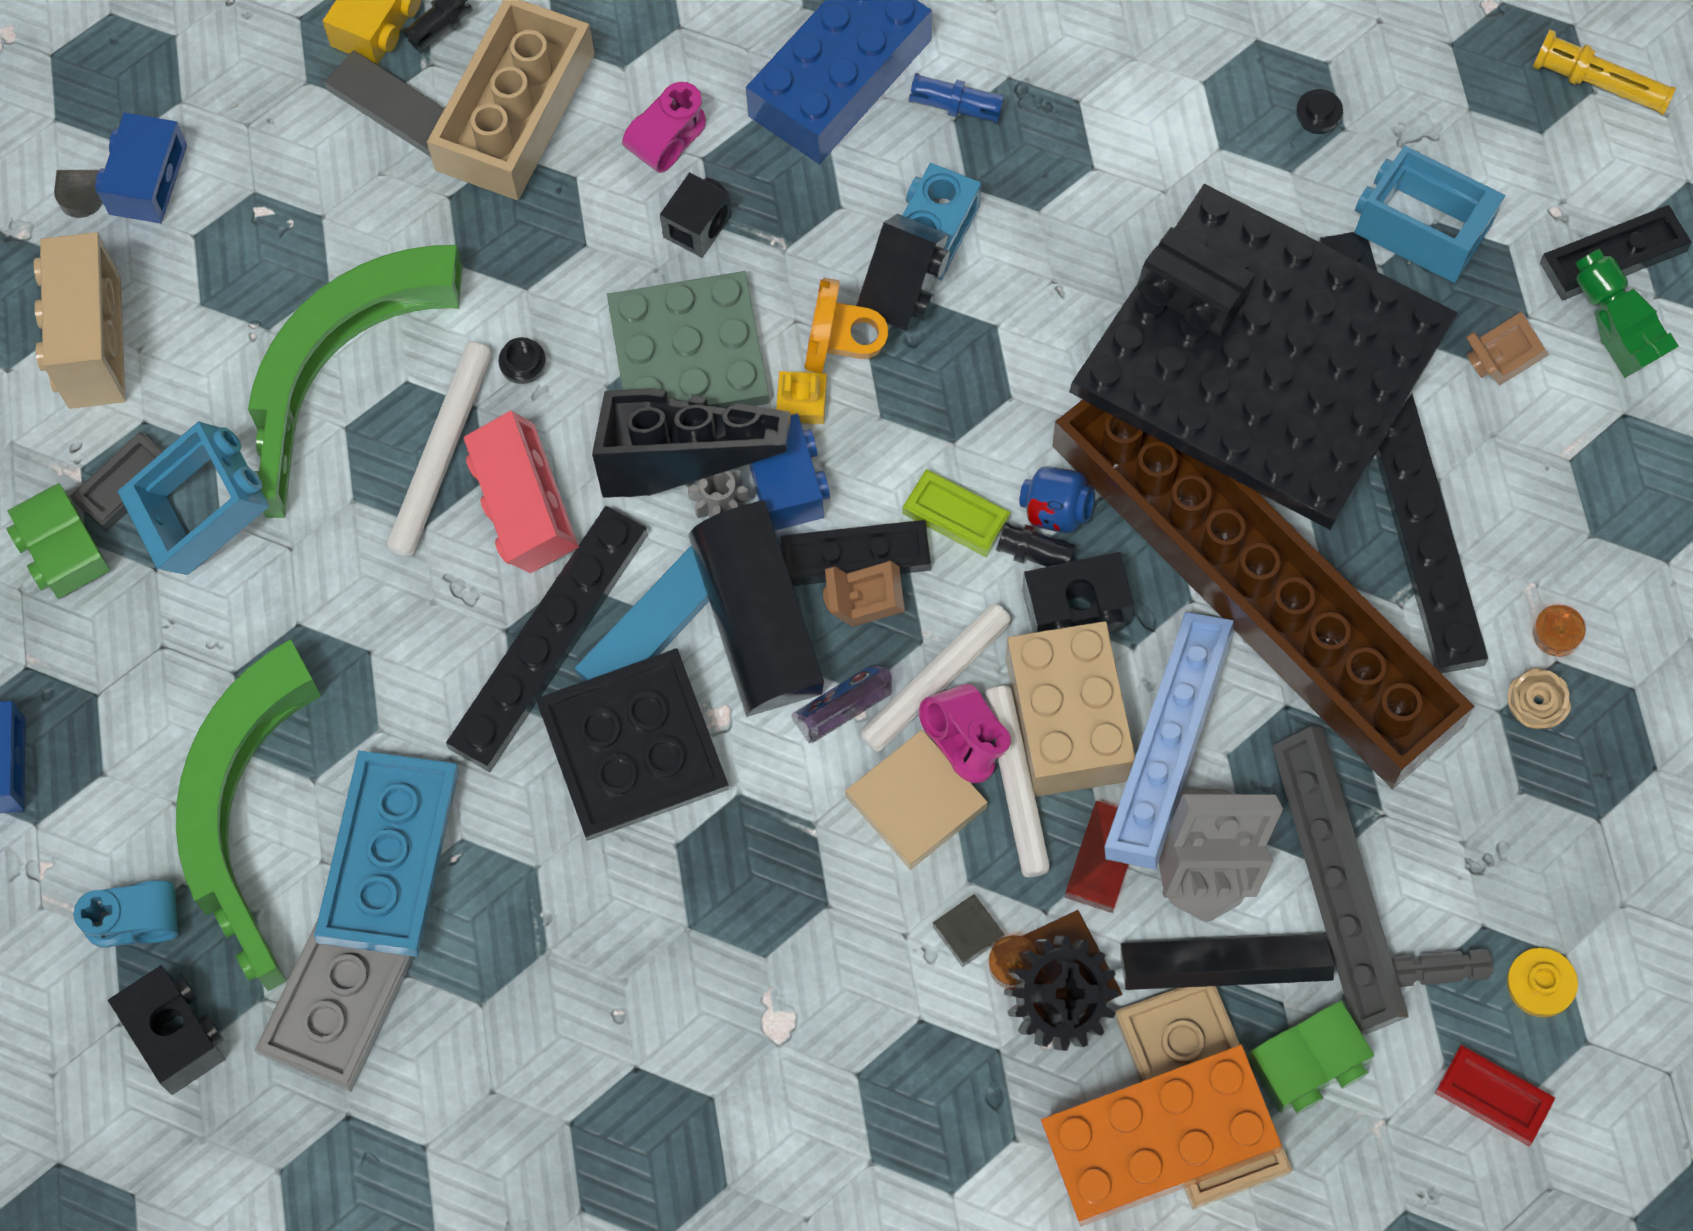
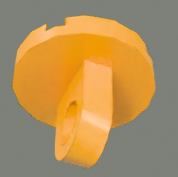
M825 277L820 280L804 365L806 371L822 374L827 353L857 359L872 358L883 350L887 341L888 326L885 319L877 311L836 302L840 280ZM858 323L871 324L877 332V339L871 344L861 345L852 338L851 328Z

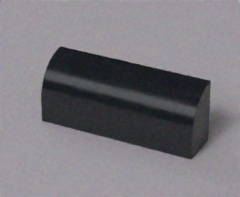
M765 500L726 510L696 525L690 531L688 537L746 717L822 695L824 679Z

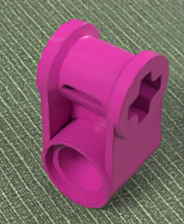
M676 82L669 85L627 127L622 139L624 148L656 172L663 173L667 171L678 160L680 154L705 129L706 117L701 108L702 97L700 91L695 85L688 82Z
M962 684L926 697L920 703L919 718L921 725L949 760L953 770L968 782L982 783L988 780L995 769V759L1007 752L1011 744V738L1008 730L998 721L984 702L981 693L973 685ZM996 738L997 741H996V743L994 744V746H992V742H993L994 739ZM969 754V758L965 762L964 760L966 756Z

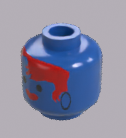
M1044 466L1037 470L1032 480H1024L1020 491L1019 504L1020 507L1026 508L1027 518L1032 526L1061 533H1072L1077 530L1080 524L1085 525L1090 520L1094 507L1095 491L1093 486H1088L1086 477L1079 471Z

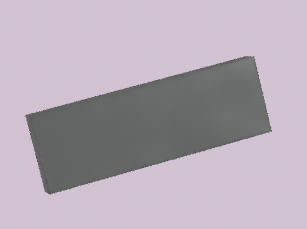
M353 50L325 80L327 90L431 157L427 140L444 108Z

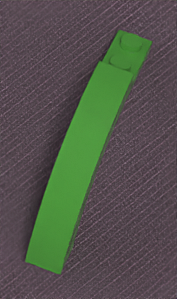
M431 245L405 249L360 264L320 288L282 326L260 363L248 405V411L257 428V454L261 456L259 471L254 472L262 482L261 491L270 506L263 512L265 517L285 518L298 414L304 397L321 368L348 341L380 322L414 311L446 308L459 309L463 265L457 245Z
M291 639L271 650L247 668L226 689L212 707L199 728L188 752L180 778L176 802L178 853L184 876L194 901L205 915L214 913L227 938L236 935L243 951L235 954L244 974L249 981L258 978L267 991L285 983L286 979L243 898L235 879L228 844L229 819L238 783L259 746L284 720L299 709L322 697Z

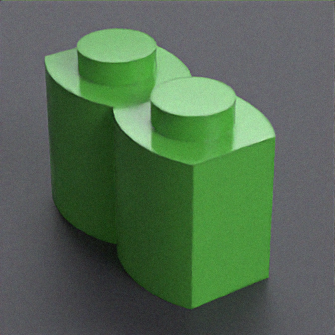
M60 482L7 510L14 524L7 527L6 530L20 553L29 550L34 562L28 564L27 568L41 591L50 587L59 599L110 571Z
M1340 1001L1251 1050L1248 1060L1279 1112L1281 1113L1293 1107L1296 1114H1300L1324 1099L1320 1092L1324 1088L1338 1082L1340 1087L1344 1089L1367 1076L1369 1072L1365 1066L1372 1061L1375 1055L1343 1002Z

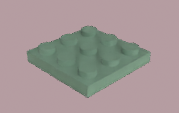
M746 271L607 293L622 390L648 388L664 390L667 392L669 399L687 402L692 395L707 398L708 405L728 408L735 403L752 406L769 404V394Z

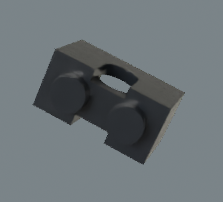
M1120 552L1024 571L1022 592L1033 633L1106 621L1108 633L1113 634L1132 623L1135 604ZM1073 598H1082L1091 606L1085 610H1075L1068 605V601Z
M160 965L107 1001L160 1085L171 1095H174L225 1061V1058L216 1046L224 1041V1038L208 1015L200 1019L196 1016L190 1004L198 998L184 976L180 973L173 978ZM176 1016L183 1018L182 1028L171 1035L162 1036V1030L166 1023Z

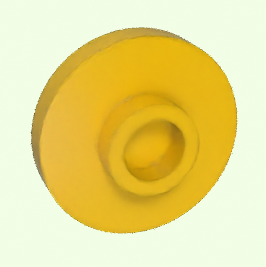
M1533 948L1520 954L1511 964L1507 973V989L1512 1001L1525 1013L1535 1017H1553L1565 1011L1575 999L1578 990V978L1574 967L1562 954L1547 948Z

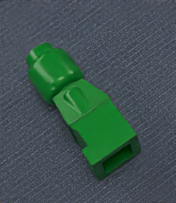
M1598 249L1575 263L1579 270V273L1576 275L1578 285L1590 304L1600 305L1601 307L1595 311L1602 344L1607 348L1624 378L1679 347L1671 332L1667 334L1658 319L1657 311L1634 288L1628 292L1625 291L1628 287V280L1614 257L1604 256L1601 249Z

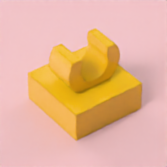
M779 371L776 410L790 412V415L798 413L800 423L824 424L827 373Z

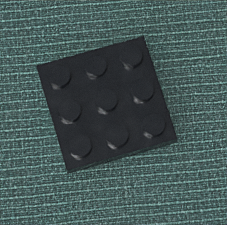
M678 648L535 698L586 841L729 790L727 779Z

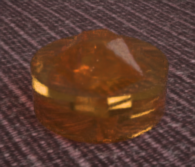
M1552 605L1545 608L1539 614L1533 625L1532 634L1536 645L1544 653L1555 657H1564L1578 649L1585 637L1586 626L1582 616L1575 609L1566 605Z
M1018 935L1006 936L998 940L992 947L989 954L988 968L993 980L1005 989L1016 987L1017 980L1008 974L1009 968L1022 969L1025 964L1019 956L1022 950L1037 954L1036 946L1029 939Z

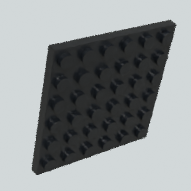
M1203 184L1174 229L1256 275L1246 302L1236 316L1233 317L1222 335L1218 336L1210 330L1202 331L1194 328L1187 322L1184 315L1168 306L1152 304L1146 299L1143 292L1136 288V285L1073 379L1069 393L1331 531L1453 324L1458 312Z

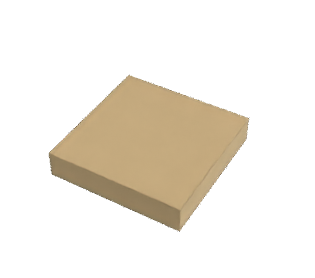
M923 730L915 734L845 790L846 798L909 870H912L986 810L988 803L970 782L962 779L953 770L949 760Z

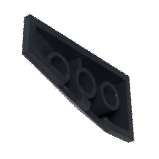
M652 388L604 391L592 451L602 497L650 496L785 453L788 448L791 424L790 412L735 403L728 408L708 405L707 398L693 395L688 402L669 399L666 391Z

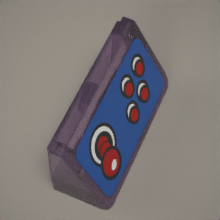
M870 665L791 714L792 720L809 744L812 742L813 744L890 696L892 693V674L887 668Z

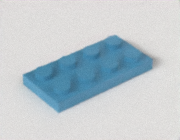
M358 750L314 933L316 943L419 957L459 774L456 763Z

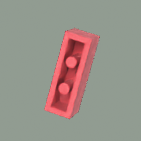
M511 410L463 437L469 455L466 456L467 466L472 475L479 481L484 495L480 499L481 506L487 517L494 524L498 538L495 539L496 549L507 564H512L531 574L579 548L534 423Z

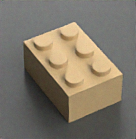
M98 232L40 239L41 258L34 259L35 279L38 286L41 287L42 298L35 301L36 321L39 328L42 329L43 342L36 343V359L40 371L48 373L52 391L60 393L69 409L126 402L121 277Z
M1106 621L1007 637L1005 660L1035 797L1127 782L1135 760V754Z

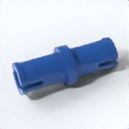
M915 73L909 102L947 110L948 116L956 118L959 113L998 124L1005 95L966 87L965 81L957 79L954 84Z

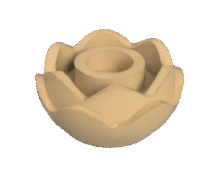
M1539 668L1530 669L1517 679H1514L1509 686L1507 696L1509 709L1513 716L1528 728L1550 729L1562 722L1570 712L1571 703L1568 686L1562 678L1551 671ZM1534 698H1541L1543 703L1537 704Z

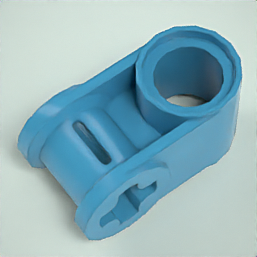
M146 881L132 886L93 890L81 896L74 906L73 916L76 925L84 932L86 938L93 945L101 948L136 943H161L178 937L175 884L172 882ZM108 911L110 915L103 917V925L96 927L94 923L101 920V913Z

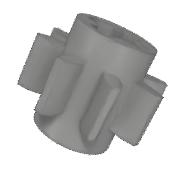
M740 469L732 473L725 471L698 480L699 485L688 487L689 500L698 501L694 507L697 518L705 515L712 517L726 510L739 507L738 502L749 501L748 488L740 486L742 483Z

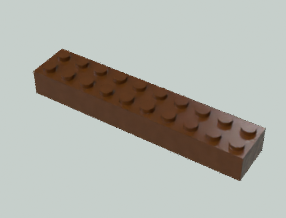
M1081 400L1055 421L1052 447L1076 471L1083 473L1087 482L1223 619L1233 620L1234 630L1392 790L1464 728L1475 706L1258 492L1084 400Z

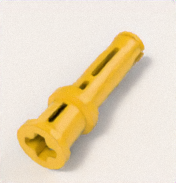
M1549 29L1533 64V68L1539 70L1545 67L1568 77L1569 83L1574 85L1585 81L1664 115L1676 87H1670L1633 70L1594 55L1595 50L1592 49V46L1586 44L1583 47H1579L1557 38L1556 32Z

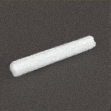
M996 603L990 604L861 729V738L865 744L875 752L881 751L919 714V706L924 698L942 692L1010 626L1011 617L1007 611Z
M1006 685L992 687L986 690V704L998 721L1008 730L1011 738V744L1007 752L998 757L1022 874L1027 878L1042 876L1048 873L1050 865L1012 689Z

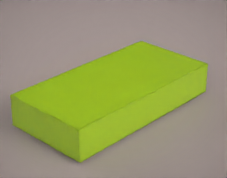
M927 469L902 507L903 515L915 521L925 520L926 527L986 558L1000 537L1005 522H1009L1011 512Z

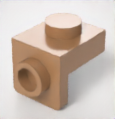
M1522 311L1482 337H1479L1475 332L1466 337L1473 348L1466 355L1481 378L1489 374L1499 386L1549 355Z
M892 561L848 574L836 566L825 569L827 584L823 589L825 605L832 615L851 627L905 612L900 568Z

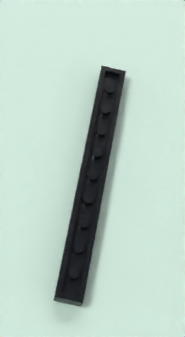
M1354 232L1320 237V243L1377 271L1368 239ZM1411 393L1376 452V459L1434 667L1442 674L1485 666L1488 661V655L1413 393Z

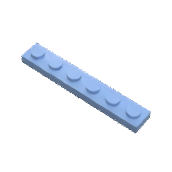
M1191 612L1184 613L1105 844V859L1157 869L1170 824L1175 814L1234 634L1233 620Z

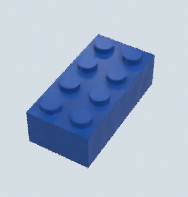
M825 0L746 86L748 117L820 165L931 42L932 10L918 0Z

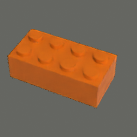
M1242 1044L1040 1119L1080 1227L1278 1154L1282 1148Z

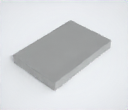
M316 921L259 1039L255 1052L260 1056L352 1092L414 957L318 944L314 937Z

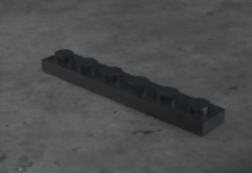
M605 505L579 544V548L574 551L446 741L449 750L489 773L492 771L536 705L535 698L542 696L647 538L648 532L645 526Z

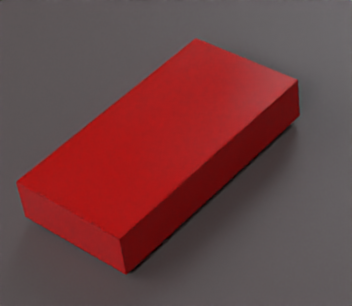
M1462 1045L1458 1048L1435 1091L1436 1095L1528 1147L1533 1143L1556 1099Z

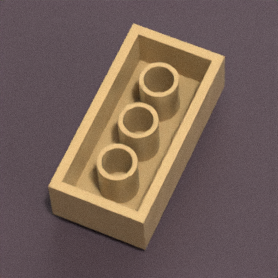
M503 0L427 140L435 171L518 201L595 55L590 25L523 0Z

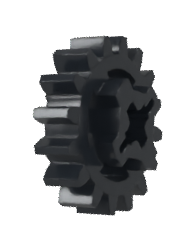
M1055 936L1052 945L1047 939H1039L1035 941L1037 954L1022 950L1019 956L1025 964L1022 969L1009 968L1008 974L1017 980L1016 987L1004 989V995L1016 998L1017 1005L1007 1011L1008 1016L1023 1017L1024 1021L1020 1024L1018 1032L1022 1035H1031L1036 1032L1035 1045L1048 1047L1052 1042L1055 1050L1068 1051L1070 1041L1077 1047L1088 1046L1086 1033L1102 1036L1105 1032L1098 1021L1101 1017L1114 1018L1116 1014L1111 1008L1106 1006L1107 999L1119 997V991L1107 989L1106 983L1116 973L1114 970L1100 969L1099 965L1103 962L1105 954L1097 951L1087 954L1089 949L1088 941L1075 940L1071 945L1068 936ZM1079 966L1087 975L1089 983L1080 975ZM1044 967V973L1034 982L1037 974ZM1067 987V997L1056 999V989ZM1033 1002L1044 1012V1021L1038 1015ZM1088 1006L1084 1015L1079 1019V1014Z

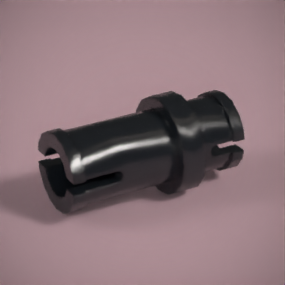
M468 0L431 1L432 7L410 26L405 27L402 32L406 38L410 37L408 42L419 53H423L430 44L448 29L456 30L461 25L460 19L473 11L472 6L469 3L465 5Z
M1005 522L996 551L1013 555V561L1023 563L1025 559L1048 567L1070 562L1075 547L1074 544H1067L1033 532L1035 527L1025 524L1023 529L1010 524V522Z

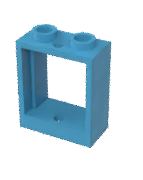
M1404 145L1394 161L1386 158L1374 180V184L1377 185L1375 189L1367 186L1360 196L1354 211L1361 214L1354 233L1456 283L1491 229L1506 195ZM1399 190L1465 224L1454 239L1387 204L1395 192Z
M198 421L117 491L148 553L159 570L189 575L270 507L261 491L262 482L260 478L248 467L240 452L242 446L239 439L228 428ZM211 459L231 498L186 535L167 496Z

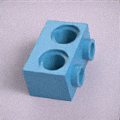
M930 162L923 177L916 176L913 179L906 196L908 205L902 216L949 234L944 248L950 251L949 260L941 277H935L943 280L980 207L981 182ZM943 198L950 202L938 204L933 202V200Z

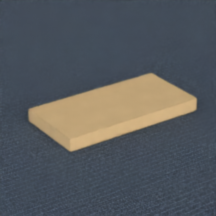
M1216 986L1177 988L1115 1011L1114 1017L1141 1082L1240 1045ZM1282 1146L1278 1154L1184 1188L1191 1208L1194 1210L1289 1175L1293 1170Z

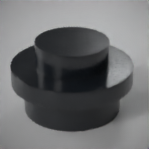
M1314 89L1304 93L1300 97L1296 108V115L1302 127L1313 134L1329 132L1339 124L1343 114V105L1340 99L1334 93L1324 89Z
M518 337L505 344L499 354L498 363L501 373L507 380L517 384H526L535 381L543 374L546 367V356L543 348L537 342L529 338Z

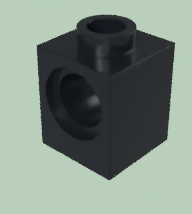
M689 172L660 213L663 238L703 258L732 216L729 192L716 180L711 178L702 179Z

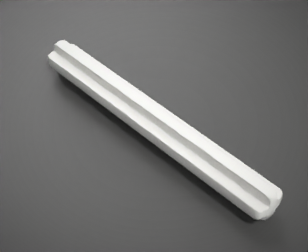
M471 341L465 346L387 541L389 550L397 555L410 557L414 554L491 360L490 348L484 344Z

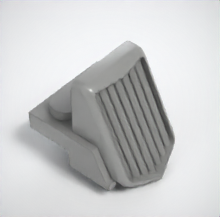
M1182 789L1159 860L1164 898H1168L1175 907L1202 921L1209 922L1239 906L1244 897H1257L1273 863L1266 845L1283 810L1277 796L1232 794L1224 789Z

